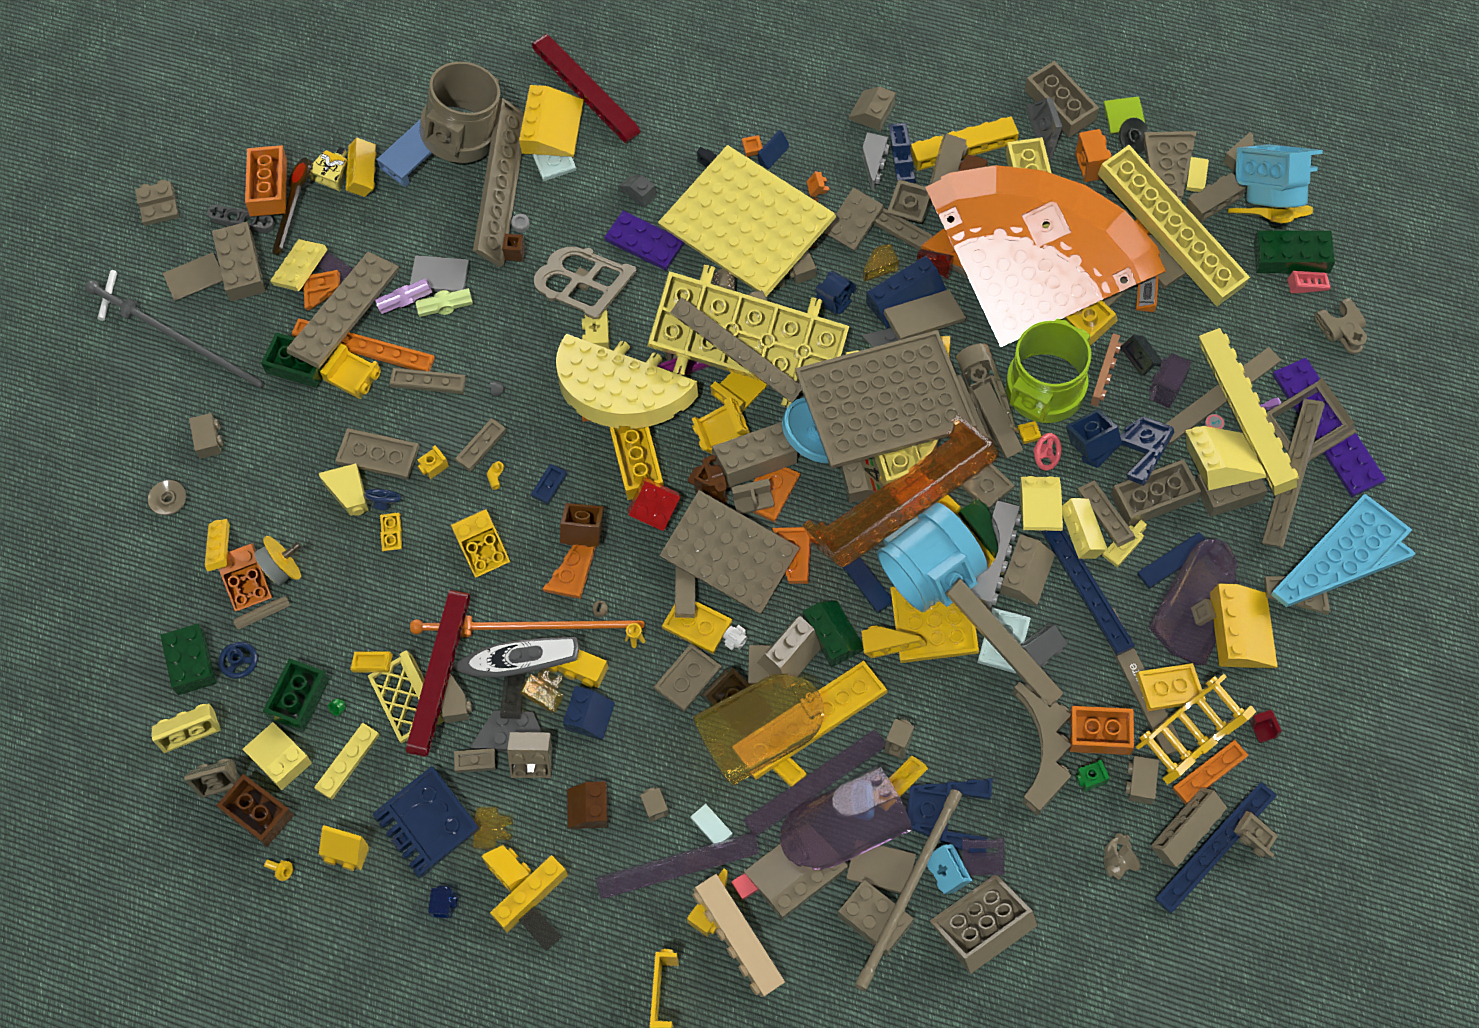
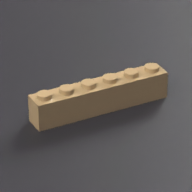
M717 874L692 889L695 901L698 905L702 904L706 910L704 912L705 917L717 927L715 930L717 936L721 941L725 940L729 946L727 948L728 953L739 962L740 966L738 968L744 977L748 976L750 979V987L755 995L759 994L760 997H763L785 983Z

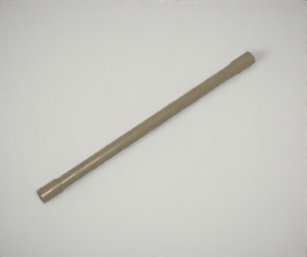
M951 789L936 824L890 917L855 983V987L861 991L867 990L874 976V971L925 867L962 797V794L955 789Z

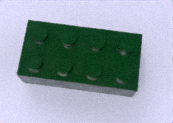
M1257 231L1253 242L1256 273L1291 274L1293 271L1330 274L1335 264L1332 231Z

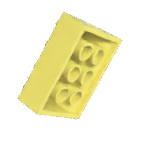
M1207 426L1185 430L1187 450L1208 490L1266 478V473L1243 433Z

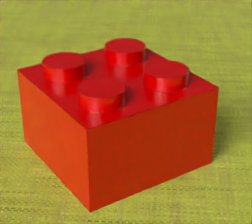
M643 477L627 509L628 515L664 531L680 499V495L668 487Z

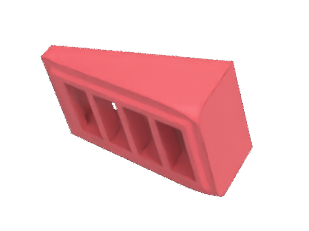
M1293 271L1287 279L1290 293L1317 292L1330 289L1327 273Z

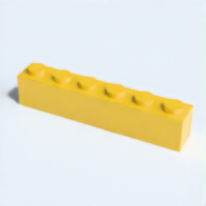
M1012 116L948 133L966 139L965 145L968 147L965 156L962 155L961 159L966 158L967 154L973 156L1006 147L1007 142L1018 141L1019 136ZM944 135L934 136L931 139L911 144L912 160L917 171L934 167Z

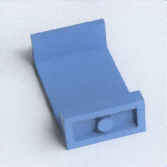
M420 120L377 158L380 169L403 187L410 184L408 175L432 153L421 140L419 133Z

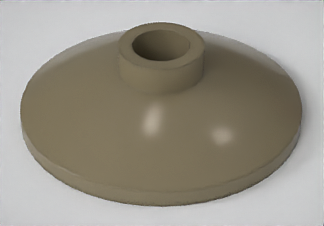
M173 480L157 483L148 495L150 508L159 515H171L178 512L186 501L184 487Z

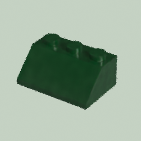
M837 601L819 602L803 610V619L814 628L820 650L831 668L864 651L863 643Z

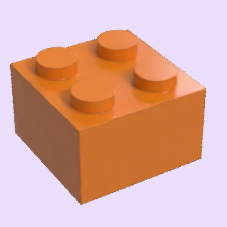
M1100 129L1079 133L1075 155L1084 182L1099 180L1101 178L1098 172L1102 163L1111 158V152L1106 148V137L1102 135Z

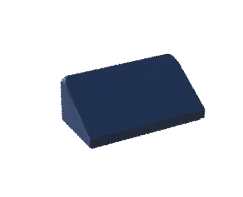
M778 130L758 152V163L766 169H770L789 148V143L781 130Z

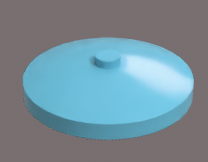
M805 398L795 400L788 406L782 418V429L787 441L802 456L815 462L828 463Z

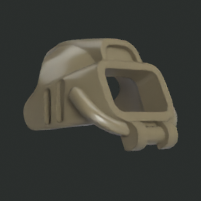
M1117 833L1115 838L1104 849L1105 870L1110 878L1113 874L1120 880L1126 871L1130 869L1138 871L1141 867L1137 856L1131 849L1130 836L1128 835L1123 836ZM1117 843L1123 844L1121 849L1117 852Z

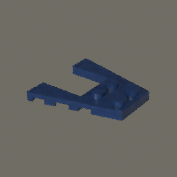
M1142 416L1124 428V432L1120 434L1121 445L1146 454L1127 474L1128 480L1143 486L1146 484L1175 433L1172 426ZM1119 446L1091 461L1082 456V461L1099 468Z
M993 778L910 786L905 828L929 837L951 789L959 791L962 796L990 800ZM946 825L939 842L947 845L953 844L955 848L981 859L986 858L988 837L948 832Z

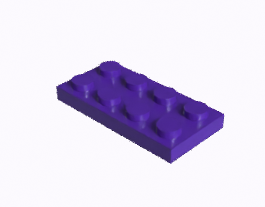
M622 211L604 237L606 242L667 271L685 244L674 235L626 211Z

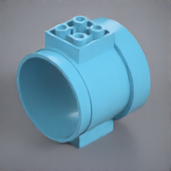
M938 502L920 513L918 519L914 515H910L882 536L885 546L877 551L878 560L891 583L904 599L920 612H926L929 607L939 601L948 607L953 602L945 592L957 579H961L971 589L978 584L976 578L987 570V561L984 553L972 533L949 508Z

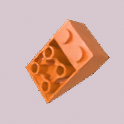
M253 543L227 552L226 567L219 568L235 612L272 598L265 574L256 561L254 555L256 549Z

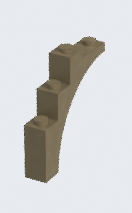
M1019 681L1014 687L1013 695L1025 706L1031 715L1038 731L1041 745V762L1038 775L1034 784L1024 796L1022 803L1038 816L1071 778L1069 770L1063 765H1058L1071 747L1070 741L1064 735L1058 734L1069 722L1071 714L1064 705H1059L1057 702L1049 707L1048 702L1044 698L1037 697L1031 687L1026 684L1023 685Z

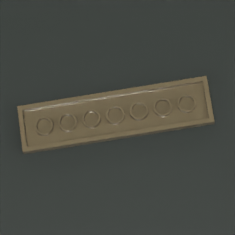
M367 252L288 346L287 353L314 367L320 368L399 272V266Z

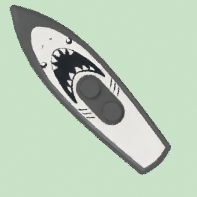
M576 637L527 639L499 643L469 654L455 663L452 668L467 675L485 678L519 675L576 661L579 654V644Z

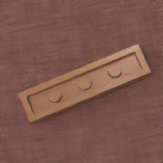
M1114 333L1112 335L1090 405L1098 407L1099 401H1104L1107 391L1104 390V385H1109L1112 374L1108 373L1110 369H1114L1117 360L1113 357L1115 353L1119 354L1122 344L1118 342L1120 335Z

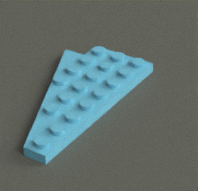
M1364 494L1275 588L1271 596L1285 607H1289L1410 560L1416 553L1403 544L1402 541L1410 534L1412 529Z

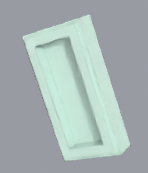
M706 804L690 817L716 848L720 847L733 835Z

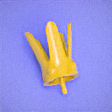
M629 624L626 628L625 642L630 638L632 648H636L637 639L645 643V638L642 635L644 632L639 624Z

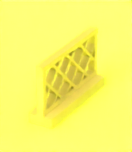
M407 650L400 653L401 657L391 662L389 673L373 672L368 675L400 743L407 741L410 734L409 730V733L402 736L400 732L402 724H409L412 727L413 723L404 720L407 710L416 712L415 708L408 707L411 697L420 698L424 683V677L413 655ZM401 663L403 666L401 676L392 674L394 667ZM381 674L387 675L384 686L378 685L375 680ZM391 677L399 679L396 689L388 687ZM404 680L411 683L409 692L400 690ZM386 690L395 692L392 702L385 701ZM399 693L408 695L405 705L396 704ZM394 707L403 708L400 719L393 717ZM441 711L437 722L438 725L444 722Z

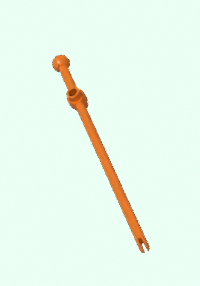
M466 615L460 637H471L473 630L627 628L631 623H637L643 628L645 623L642 620L472 622V617ZM416 619L410 623V631L416 635L421 634L423 631H438L440 623H423L421 620Z

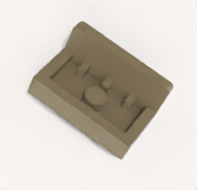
M1246 811L1233 832L1240 837V842L1253 848L1252 852L1261 858L1264 856L1273 858L1274 854L1270 851V848L1278 835L1253 813Z

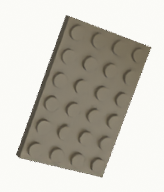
M699 490L659 556L761 615L796 556L799 547Z

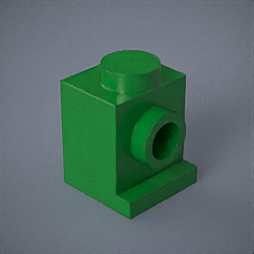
M1102 760L1079 768L1075 776L1079 787H1083L1084 792L1107 784L1110 778ZM1093 772L1095 777H1090L1088 773Z

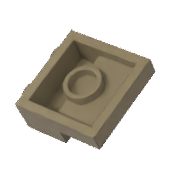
M160 180L155 185L143 184L138 189H135L144 226L179 218L175 192L170 181Z

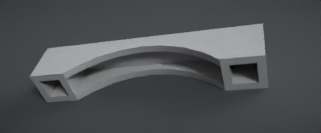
M997 501L992 516L993 529L998 543L997 556L991 566L976 578L978 584L970 589L989 611L992 605L997 603L999 594L996 593V590L1001 589L1003 578L1000 576L1001 573L1006 572L1008 562L1005 559L1006 556L1010 557L1013 546L1010 545V542L1015 541L1017 530H1014L1015 525L1019 526L1022 517L1021 514H1018L1020 506Z

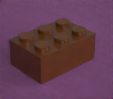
M244 774L216 805L222 813L266 847L270 845L294 816L289 808Z

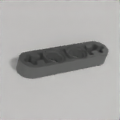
M212 205L207 210L209 219L214 223L233 226L244 223L247 218L252 217L254 221L248 224L251 230L269 233L275 229V222L270 215L250 216L246 210L221 205ZM232 214L237 215L235 220H229L228 218Z

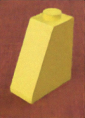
M356 463L319 473L324 486L350 516H358L369 511L366 498L363 496L364 488Z

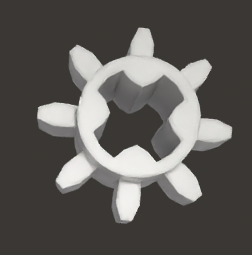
M740 625L736 628L730 626L723 635L725 646L731 650L734 647L741 649L748 639L745 636L746 630Z

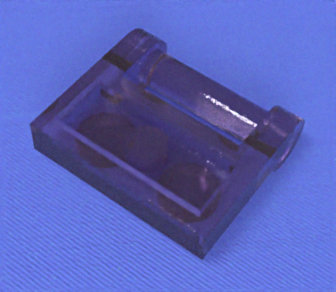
M999 837L997 840H969L968 838H962V862L969 875H1005L1004 837ZM969 848H997V852L969 853Z

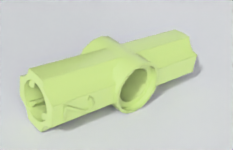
M469 288L451 293L449 291H440L434 297L416 301L419 317L435 313L447 315L456 308L473 305Z

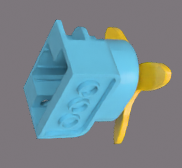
M1270 144L1237 147L1236 180L1239 184L1247 186V202L1269 207L1228 208V213L1264 217L1270 219L1271 225H1281V223L1293 221L1294 218L1312 214L1313 207L1306 205L1308 202V184L1310 183V172L1318 171V167L1311 166V155L1322 154L1323 150Z

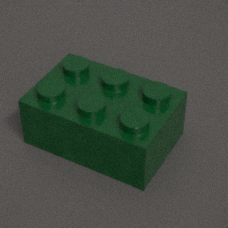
M276 332L261 362L266 374L317 388L322 379L320 371L331 356L327 358L320 368L314 367L287 353V348L295 339L294 337Z
M199 623L160 635L171 688L177 695L216 684L205 632Z
M289 658L263 709L264 714L270 720L304 732L330 680L323 670Z

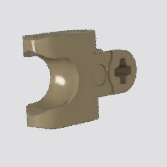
M1346 298L1340 303L1339 310L1343 315L1341 318L1331 316L1325 309L1315 313V322L1330 342L1339 340L1350 354H1359L1362 351L1363 345L1367 340V335L1362 329L1366 327V321L1350 298Z

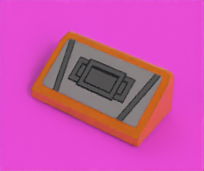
M1158 275L1138 284L1136 311L1155 312Z

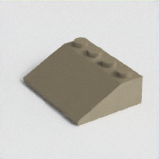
M808 822L746 869L744 873L752 881L779 919L783 921L847 871L848 865Z
M997 874L930 920L931 925L970 974L1038 926L1033 911Z

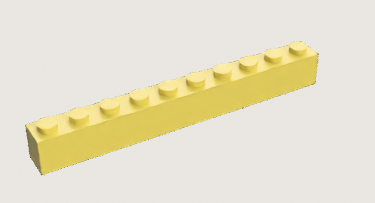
M1218 328L1200 335V347L1251 449L1266 473V479L1274 495L1296 488L1297 479H1299L1298 473L1295 468H1291L1290 457L1287 453L1283 452L1280 438L1275 437L1274 426L1272 422L1268 423L1266 410L1264 407H1260L1257 393L1252 392L1251 381L1249 377L1245 378L1242 363L1237 362V354L1234 348H1230L1228 345L1230 341L1227 334H1223L1221 329Z

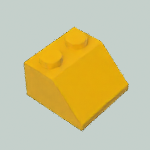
M323 825L319 855L324 859L323 862L329 865L338 863L343 865L344 869L354 871V869L361 870L370 848L363 837Z
M502 845L481 856L488 869L510 893L530 876V868L524 862L520 864L516 860L518 856L511 848L507 850Z

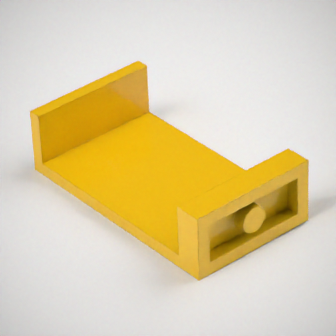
M731 372L720 384L715 381L710 387L711 395L723 404V400L728 397L736 400L743 413L768 385L760 380Z
M662 949L661 952L655 953L650 1028H674L672 1022L658 1021L662 965L679 966L677 953H673V950Z

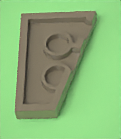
M1287 576L1265 577L1266 598L1276 600L1271 596V593ZM1327 592L1294 604L1295 606L1327 615L1330 612Z

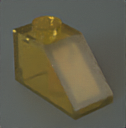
M891 243L880 245L873 249L863 269L864 282L898 271L899 260Z

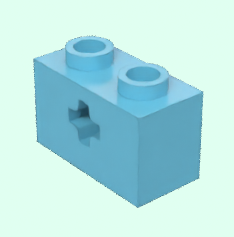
M953 844L943 845L932 853L927 867L934 874L937 886L944 894L954 893L972 882Z

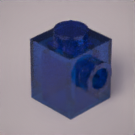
M442 885L438 886V888H431L429 915L435 918L452 919L453 909L457 907V896H455L453 890L448 886Z

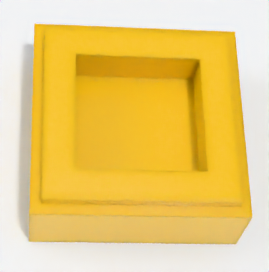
M1036 421L1017 426L1023 444L1040 439L1041 434Z

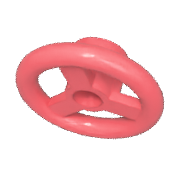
M1046 433L1040 437L1034 447L1036 464L1044 471H1049L1058 464L1062 453L1061 442L1055 434ZM1053 441L1055 442V445H1056V454H1055V456H1054V454H1053V449H1052ZM1049 458L1051 463L1044 465L1041 459Z

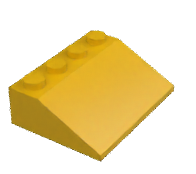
M530 85L519 138L522 154L574 157L584 99L549 86Z
M1218 584L1210 592V598L1216 614V618L1213 621L1219 667L1277 668L1266 593L1238 584Z

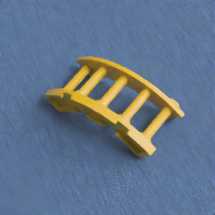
M1225 674L1219 678L1216 676L1212 677L1206 682V688L1175 711L1151 733L1148 730L1140 737L1141 742L1136 748L1139 750L1146 744L1151 748L1167 768L1166 771L1168 773L1162 778L1167 785L1180 777L1196 762L1195 760L1201 754H1205L1214 747L1218 740L1226 734L1229 735L1248 721L1256 712L1252 706L1245 710L1242 707L1239 708L1222 688L1220 683L1226 678ZM1212 689L1234 713V718L1228 723L1222 721L1202 698ZM1195 702L1216 726L1215 729L1217 731L1209 738L1207 735L1204 736L1184 712ZM1177 717L1198 740L1197 744L1199 746L1192 752L1186 750L1167 727ZM1160 732L1181 755L1180 758L1182 760L1178 764L1176 762L1173 763L1153 739Z

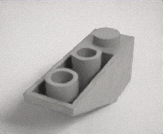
M867 133L863 144L862 158L871 190H874L876 184L880 183V169L884 170L886 162L884 156L888 155L890 145L887 144L888 137Z

